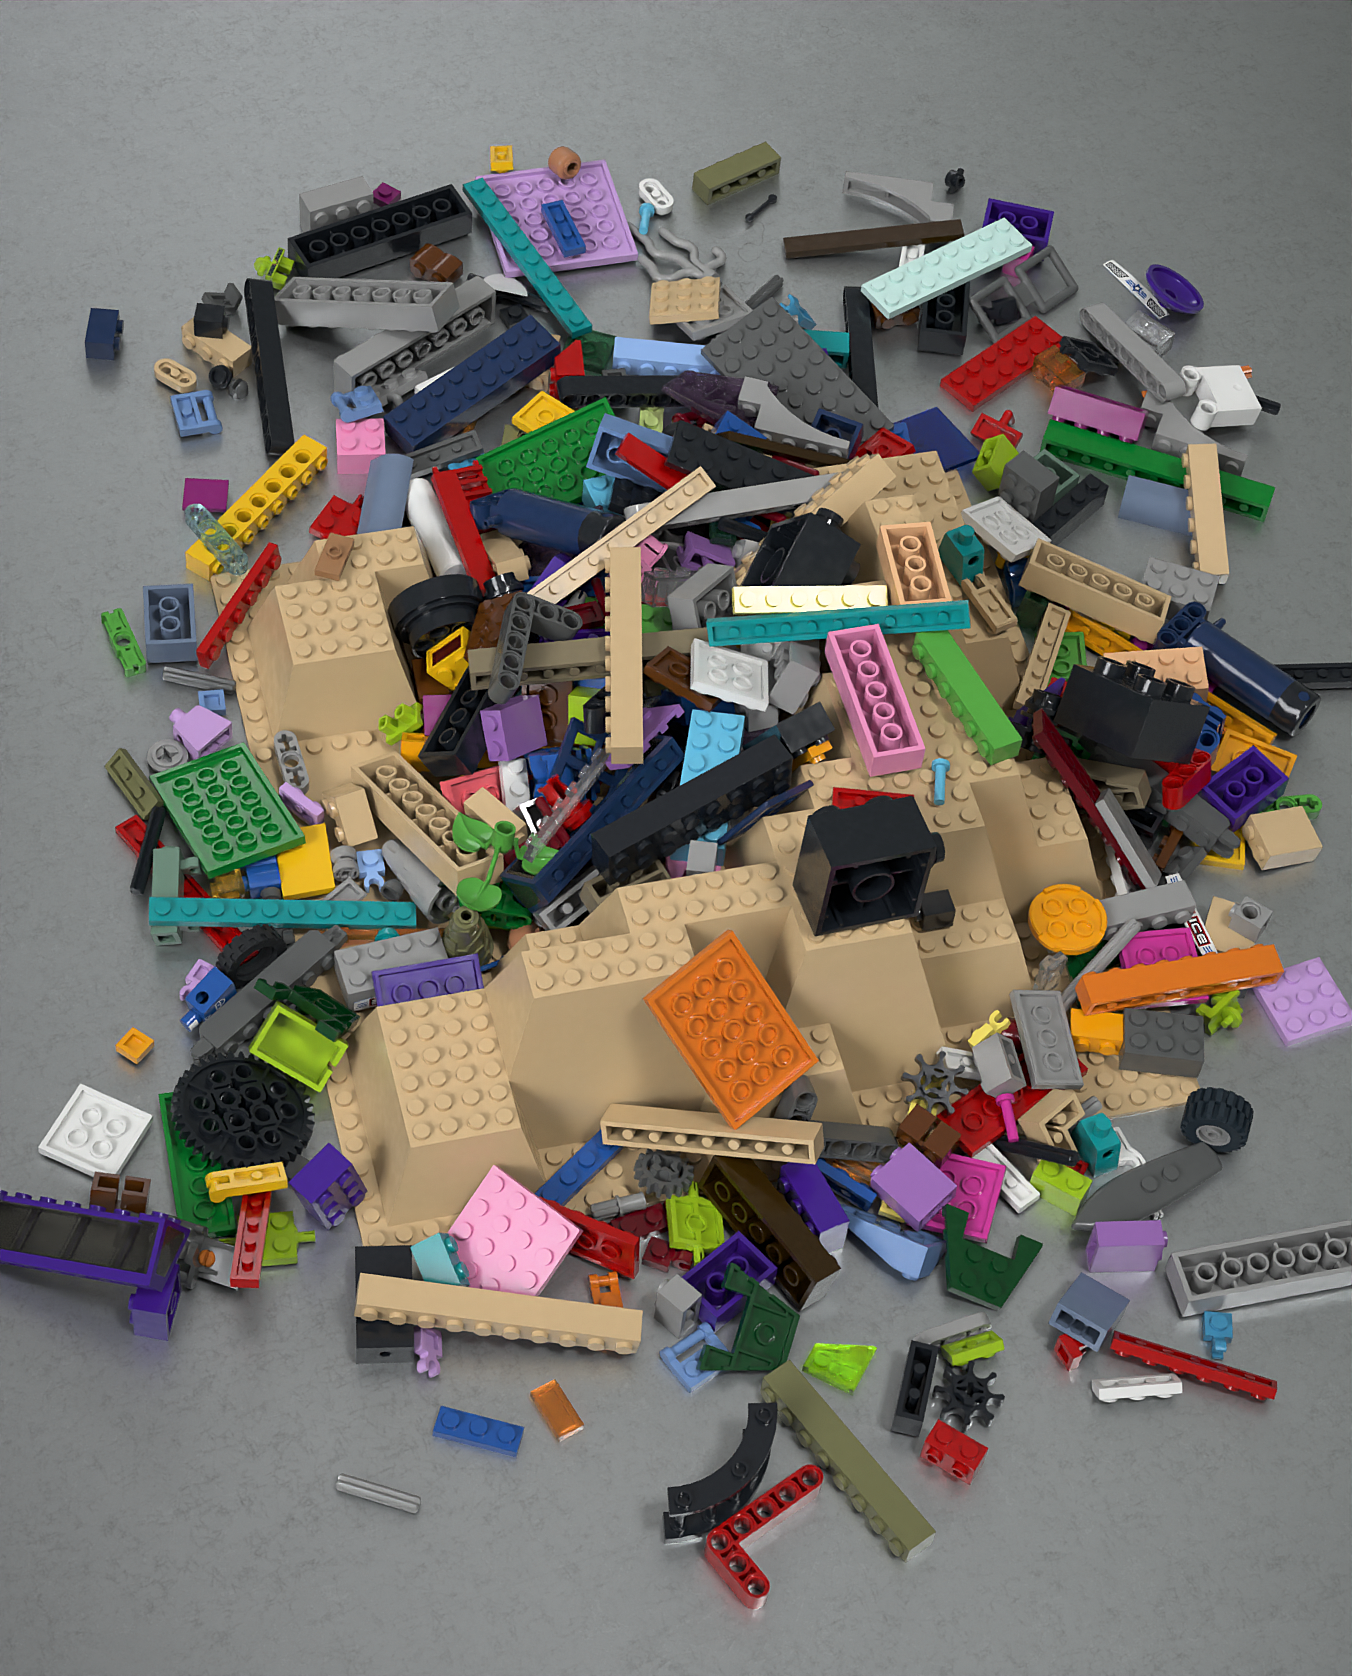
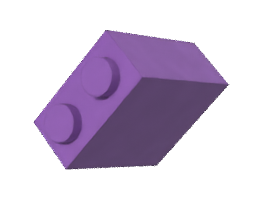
M518 695L511 698L506 704H496L480 711L489 761H510L547 745L539 695Z
M909 1142L905 1147L895 1149L889 1157L890 1161L884 1166L880 1164L873 1170L870 1175V1187L879 1198L918 1232L942 1210L943 1206L956 1196L957 1185Z
M1161 1220L1095 1222L1086 1246L1089 1273L1155 1271L1158 1261L1162 1260L1163 1248L1167 1247L1168 1244L1167 1232L1162 1230Z

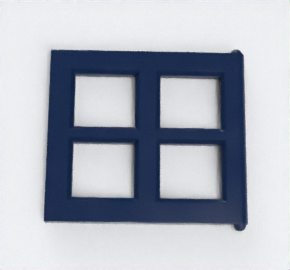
M572 717L550 777L558 774L561 780L566 765L584 773L576 796L582 802L584 801L591 777L609 785V793L626 775L628 768L617 769L615 774L612 775L595 767L603 745H606V737H611V735L607 733L588 734L584 731V722ZM578 732L596 741L589 763L570 754ZM593 804L589 811L591 812L596 805Z
M811 779L764 802L717 840L718 845H723L745 834L762 817L780 813L809 788L814 786Z

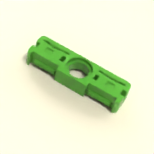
M117 608L110 614L108 611L101 614L102 624L106 627L109 641L117 659L119 658L123 665L125 676L132 677L145 673L146 661L123 610ZM121 639H127L130 641V643L126 646H120L117 644V642Z

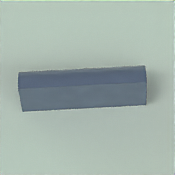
M385 454L371 460L357 534L402 527L414 459L401 454Z
M1131 475L1128 476L1118 518L1193 536L1192 532H1188V518H1191L1190 511L1186 510V497L1189 496L1187 489Z

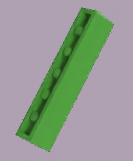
M940 630L916 633L912 646V653L915 659L922 663L926 675L934 681L940 696L947 700L953 715L959 718L963 724L967 736L972 737L980 755L986 758L990 766L1018 756L1022 743L1021 736L949 631Z

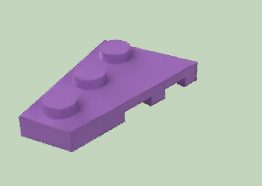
M680 704L643 708V754L651 747L649 741L658 734H663L669 728L667 723L674 716L679 718L685 712ZM611 754L605 761L610 770L630 768L633 765L611 764Z

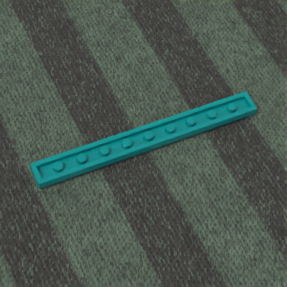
M483 177L463 184L462 191L571 339L592 332L593 325Z
M969 600L707 618L706 622L709 647L826 639L828 632L874 624H879L882 634L971 628Z
M149 897V926L253 927L260 925L261 927L263 924H268L274 928L330 929L337 925L341 929L381 930L383 928H393L395 930H416V904L414 902Z

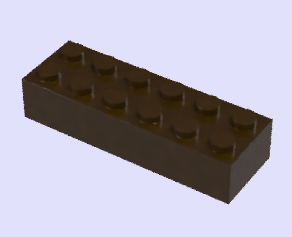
M714 1155L698 1187L736 1233L740 1231L778 1268L775 1281L799 1311L825 1297L841 1270L837 1260L828 1253L820 1243L819 1238L810 1231L801 1216L791 1208L783 1194L777 1191L767 1175L758 1168L752 1158Z

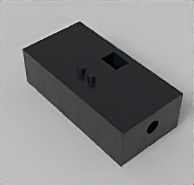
M412 1245L355 1246V1298L360 1273L413 1280L412 1251L410 1249ZM356 1317V1364L414 1362V1324L395 1325L385 1320L366 1321L361 1319V1317Z

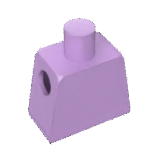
M200 705L195 706L187 714L180 708H176L170 714L169 720L174 723V740L185 746L188 756L192 760L217 752L233 738L232 722Z

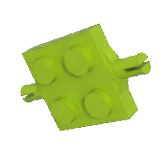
M692 1181L688 1195L681 1197L672 1195L671 1199H666L670 1248L692 1251L694 1266H696L705 1258L704 1253H712L725 1242L722 1215L710 1200L699 1196L698 1182Z
M293 1211L270 1213L262 1267L298 1263L297 1249L299 1243L316 1242L315 1230L298 1232L294 1224ZM236 1238L219 1239V1241L235 1246Z

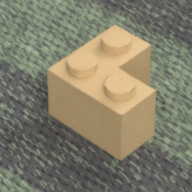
M347 783L322 792L321 806L324 809L325 815L328 814L329 817L336 821L337 827L334 828L338 842H342L343 845L355 846L378 838L364 788L353 783Z
M1053 1089L1021 1116L1018 1121L1027 1140L1077 1151L1068 1129L1082 1118L1085 1112L1075 1092Z

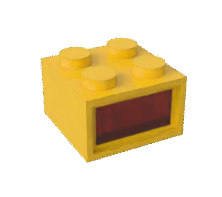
M464 626L426 651L427 673L453 692L468 667V662L464 659V653L471 632Z

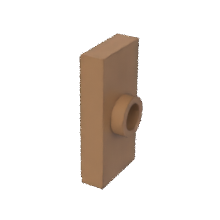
M330 533L315 567V575L339 581L354 547V538Z

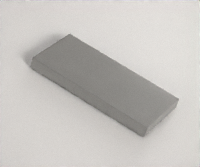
M1105 789L1101 792L1095 806L1146 889L1156 887L1162 875L1111 789Z
M1012 990L1009 994L1032 1089H1081L1084 1083L1061 992L1052 990Z

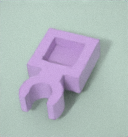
M198 959L185 978L187 985L180 990V1000L183 1001L214 965Z
M416 1325L414 1326V1353L420 1355L417 1370L418 1373L428 1370L430 1378L440 1374L438 1359L442 1358V1332L434 1328L425 1329Z

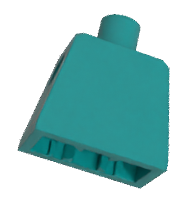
M963 525L947 531L944 534L938 552L940 559L961 586L962 580L967 578L971 583L975 582V575L983 574L985 550L974 535V528L970 525Z
M1099 1113L1079 1121L1070 1134L1080 1157L1089 1164L1088 1170L1093 1178L1115 1171L1118 1168L1121 1141L1111 1126V1120L1104 1113Z

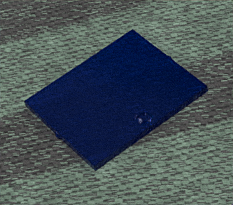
M938 407L893 423L906 422L910 443L914 445L916 450L913 454L937 451L945 473L976 461L980 453Z

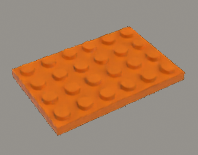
M728 929L642 998L721 1115L734 1130L738 1129L819 1061L732 930Z

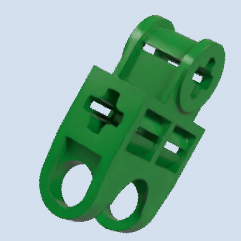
M504 881L503 883L493 884L501 889L502 897L499 904L493 909L478 911L485 924L504 929H518L525 925H531L533 914L527 908L522 907L523 905L518 904L519 901ZM516 917H524L526 918V920H521Z

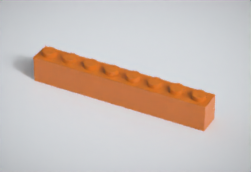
M1256 944L1247 949L1232 948L1223 953L1208 952L1199 957L1184 956L1175 961L1165 959L1150 965L1140 963L1126 969L1116 967L1102 973L1088 972L1081 976L1075 991L1084 1016L1123 1010L1124 1008H1135L1276 984L1284 973V969L1274 944L1265 946L1263 944Z

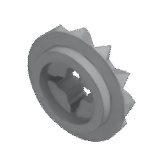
M170 739L161 740L149 748L147 762L154 772H162L187 763L188 752L185 746L178 741ZM164 752L172 758L170 763L164 759Z

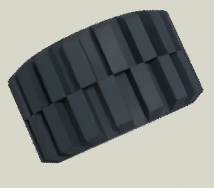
M1200 1088L1197 1091L1191 1092L1187 1098L1180 1125L1181 1132L1189 1142L1194 1144L1204 1142L1217 1153L1238 1151L1246 1145L1254 1111L1251 1108V1104L1245 1101V1098L1241 1095L1235 1094V1092L1227 1091L1223 1088Z

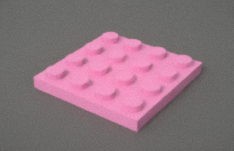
M493 1165L448 1231V1234L455 1239L458 1245L457 1255L460 1262L462 1261L469 1271V1277H467L470 1283L469 1287L539 1296L583 1230L500 1167Z

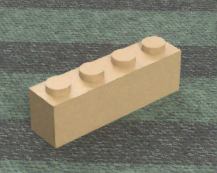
M498 530L480 534L495 576L514 572L518 581L529 579L528 570H531L529 558L527 555L524 556L522 548L519 549L516 541L513 542L512 538L502 535Z

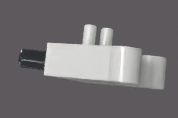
M1186 365L1179 373L1186 387L1183 396H1191L1195 391L1200 400L1191 417V424L1199 430H1207L1210 427L1254 425L1260 411L1272 415H1277L1280 411V403L1254 394L1240 365L1211 367Z

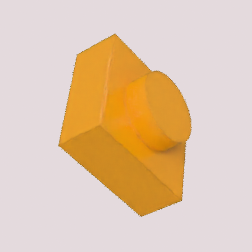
M132 1027L115 1046L117 1052L138 1065L155 1045L153 1039Z

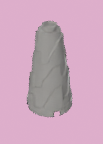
M388 840L383 845L382 856L404 889L409 893L413 902L432 923L441 924L449 921L450 918L447 915L451 912L454 913L455 910L460 908L458 897L401 840Z

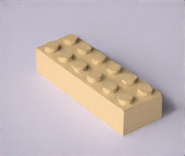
M1040 538L1037 539L1029 555L1019 582V586L1024 587L1029 592L1040 594L1052 602H1058L1075 612H1081L1090 616L1095 621L1106 623L1118 631H1124L1141 641H1147L1151 644L1155 641L1157 633L1164 624L1172 597Z

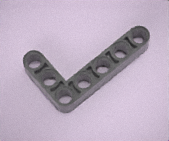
M525 592L516 593L503 615L488 688L490 699L497 704H506L519 687L530 632L553 641L573 640L583 624L581 617L572 610Z
M806 1075L800 1076L784 1090L774 1118L822 1123L824 1148L819 1156L820 1158L887 1163L890 1161V1155L899 1147L892 1130L888 1127L811 1120L818 1098L810 1079Z

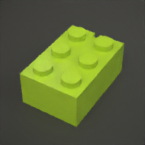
M276 1001L249 1045V1052L320 1093L333 1073L332 1067L328 1065L329 1061L331 1065L336 1067L348 1048V1043L342 1038L332 1042L315 1030L317 1026L315 1022Z

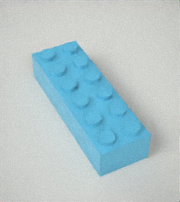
M692 709L680 785L741 753L745 716ZM730 820L722 824L716 831L707 832L700 836L696 841L717 843V840L729 831ZM727 843L717 846V866L724 865ZM690 844L678 848L670 855V859L687 862Z

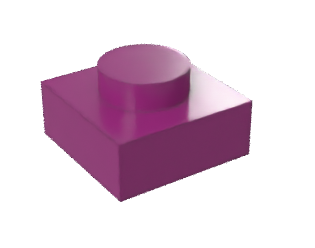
M384 182L373 191V203L380 207L398 202L401 199V191Z

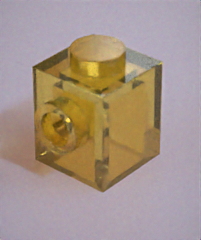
M240 868L213 878L214 883H210L212 898L245 899V887Z

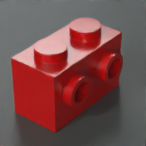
M938 1419L924 1441L920 1456L970 1485L983 1465L989 1448Z

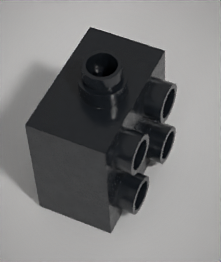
M819 508L816 514L810 512L772 524L740 587L851 585L860 570V563L855 561L854 558L861 544L841 531L844 519L839 514L826 508ZM732 602L727 610L731 615H733ZM736 614V615H733V616L735 617V616H749V615H763V614Z
M1098 656L1095 667L1073 665L1054 722L1131 758L1190 764L1210 707L1192 699L1195 687L1188 683L1172 678H1166L1165 682L1154 678L1156 670L1147 665L1127 660L1125 665L1119 661Z
M884 795L877 796L867 801L864 805L844 809L829 805L816 810L812 815H808L792 886L814 936L918 916L931 868L934 864L943 862L945 859L944 842L938 832L929 831L913 796L897 799Z

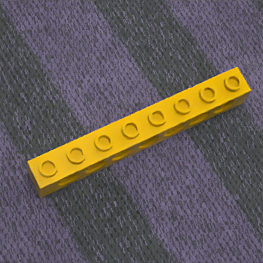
M306 435L301 436L185 552L186 568L209 582L213 574L219 575L231 559L234 560L240 550L246 544L249 545L255 535L261 529L264 530L268 526L269 521L275 515H279L284 506L290 500H294L299 491L305 485H309L319 471L325 469L328 463L327 447Z

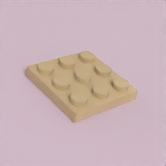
M706 276L702 279L691 280L684 278L679 281L668 282L661 280L652 283L649 311L650 325L719 319L720 277Z

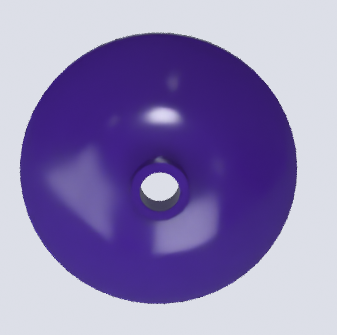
M1153 264L1146 270L1148 286L1162 307L1184 314H1196L1202 310L1204 301L1200 293L1179 273L1158 264Z

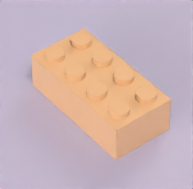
M931 522L880 526L876 547L891 605L952 601Z
M1202 647L1103 653V657L1119 661L1125 665L1127 660L1147 665L1156 670L1154 678L1165 682L1166 678H1172L1188 683L1195 687L1194 693L1200 695L1203 701L1207 702L1209 687Z

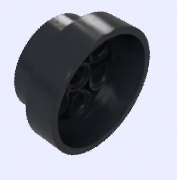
M461 574L442 575L426 579L402 591L390 603L388 614L397 639L411 645L415 656L425 658L427 650L462 626L471 632L478 607L485 600L478 581L473 577ZM461 636L436 654L445 658L461 647Z

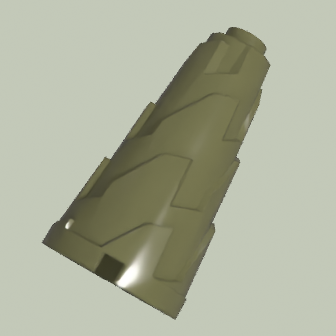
M464 905L455 910L441 938L448 958L478 953L480 966L488 964L492 958L494 944L484 919L478 911L471 910Z

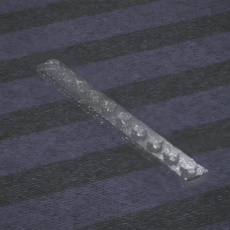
M665 689L661 690V695L646 697V693H643V708H653L662 697ZM606 746L604 749L600 747L591 758V761H593L591 766L586 764L578 775L580 780L577 783L575 781L571 782L565 791L567 795L565 799L559 798L551 810L554 812L551 817L546 815L538 826L540 831L537 834L534 832L530 834L524 844L527 850L523 858L531 863L536 859L607 768L605 761L611 753H606Z

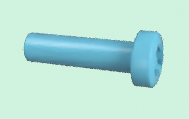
M643 203L639 208V214L641 215L639 233L642 235L648 233L650 218L653 217L655 212L654 206L650 203Z
M938 758L932 761L931 769L935 772L934 804L943 805L945 803L946 772L950 770V762L947 759Z

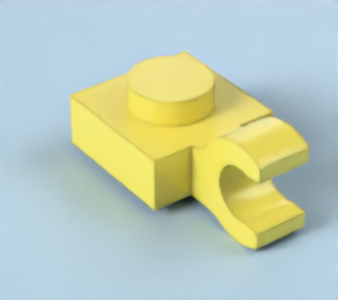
M998 1010L994 1011L989 1018L990 1024L985 1023L981 1028L976 1029L972 1033L971 1038L968 1040L970 1047H974L995 1033L1001 1034L1003 1030L1009 1027L1011 1022L1006 1018L1003 1022L997 1023L1002 1015Z

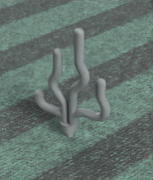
M627 222L631 234L645 245L647 252L652 257L659 260L674 261L684 268L671 275H662L653 261L643 254L639 255L637 258L638 262L648 269L650 276L656 282L661 280L668 282L679 281L685 277L702 279L706 276L720 277L714 270L722 266L727 258L725 252L718 246H714L711 249V252L717 258L707 264H703L699 260L698 248L694 243L675 236L665 227H660L658 233L674 246L690 252V261H688L678 253L656 249L653 240L649 236L640 234L636 226L631 222Z

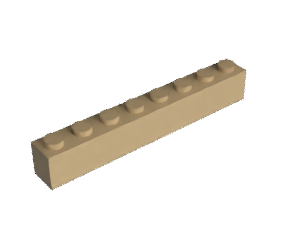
M613 1103L609 1105L600 1120L602 1142L607 1145L816 1164L824 1148L823 1124L818 1122L752 1116L738 1129L734 1130L728 1125L721 1113Z

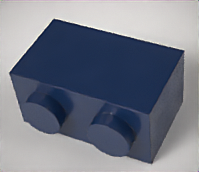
M91 308L85 337L86 358L115 359V353L120 351L121 337H119V334H123L124 320H120L119 310Z

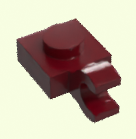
M651 1236L642 1257V1265L667 1273L670 1266L688 1272L693 1263L691 1261L693 1254L684 1250L676 1252L677 1248H670L669 1241Z

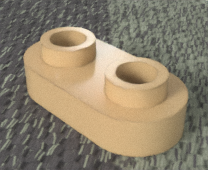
M168 358L160 359L155 363V377L162 383L180 393H189L196 388L197 380L193 371Z

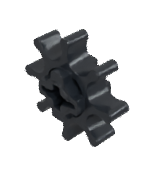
M944 1051L938 1054V1062L935 1065L926 1064L922 1054H918L914 1060L920 1067V1073L918 1075H910L904 1072L901 1076L902 1081H910L915 1086V1093L905 1098V1104H909L914 1099H921L926 1105V1110L930 1113L933 1105L940 1104L945 1108L948 1116L952 1115L955 1109L950 1105V1095L958 1094L961 1097H965L969 1092L968 1089L959 1088L954 1083V1077L962 1074L965 1067L960 1065L956 1070H947L943 1065V1059L946 1056ZM944 1080L938 1088L933 1087L925 1090L932 1081L939 1082Z
M974 1361L968 1362L967 1374L962 1376L956 1375L950 1366H946L943 1378L949 1381L950 1386L941 1387L936 1385L932 1393L933 1398H944L949 1403L948 1406L942 1408L940 1419L945 1420L950 1414H959L963 1418L962 1430L965 1432L969 1430L970 1418L974 1416L982 1418L987 1426H991L994 1415L987 1410L986 1406L996 1405L1001 1407L1005 1399L1003 1394H993L988 1390V1386L995 1383L997 1374L991 1372L987 1378H978L973 1373Z

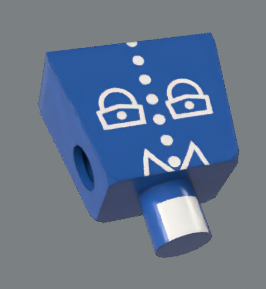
M215 966L185 998L189 1011L180 1019V1022L190 1032L237 994L234 983Z

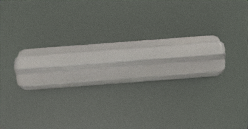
M344 1473L339 1475L336 1482V1489L411 1513H417L421 1504V1498L417 1495Z

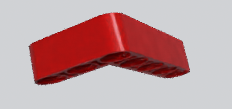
M1195 748L1190 764L1152 760L1169 773L1162 781V805L1166 809H1181L1211 780V755L1206 751Z
M815 1465L802 1466L714 1528L707 1536L704 1550L706 1559L747 1608L759 1609L766 1604L770 1582L744 1549L817 1498L824 1477L821 1469ZM803 1480H812L815 1485H806ZM787 1495L793 1500L784 1501L780 1496ZM758 1512H768L770 1517H761ZM743 1527L748 1532L741 1534L738 1533L735 1530V1528ZM715 1543L722 1544L725 1547V1549L718 1550L715 1549L712 1545ZM737 1565L743 1568L744 1571L735 1572L730 1567ZM758 1588L762 1593L755 1595L748 1589Z

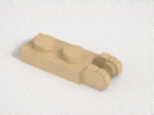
M983 574L975 575L974 580L978 589L968 578L962 580V590L995 634L1017 626V617L993 584H990Z

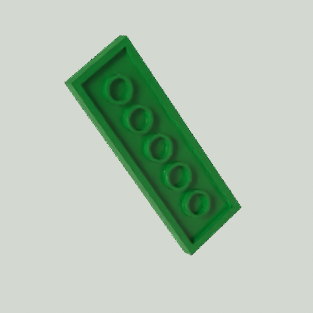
M173 1092L158 1094L177 1217L209 1228L208 1236L212 1238L236 1234L237 1228L232 1198L226 1197L225 1200L219 1203L212 1202L205 1182L207 1174L221 1171V1164L218 1163L211 1167V1159L202 1162V1153L193 1155L194 1146L185 1147L187 1139L178 1138L180 1131L174 1130L176 1122L171 1121L173 1113L170 1112Z

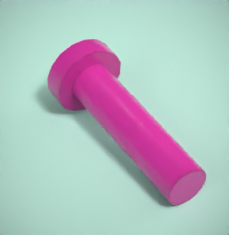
M1011 1093L998 1095L995 1100L996 1104L1002 1108L1008 1141L1010 1143L1019 1141L1012 1108V1103L1015 1102L1014 1095Z

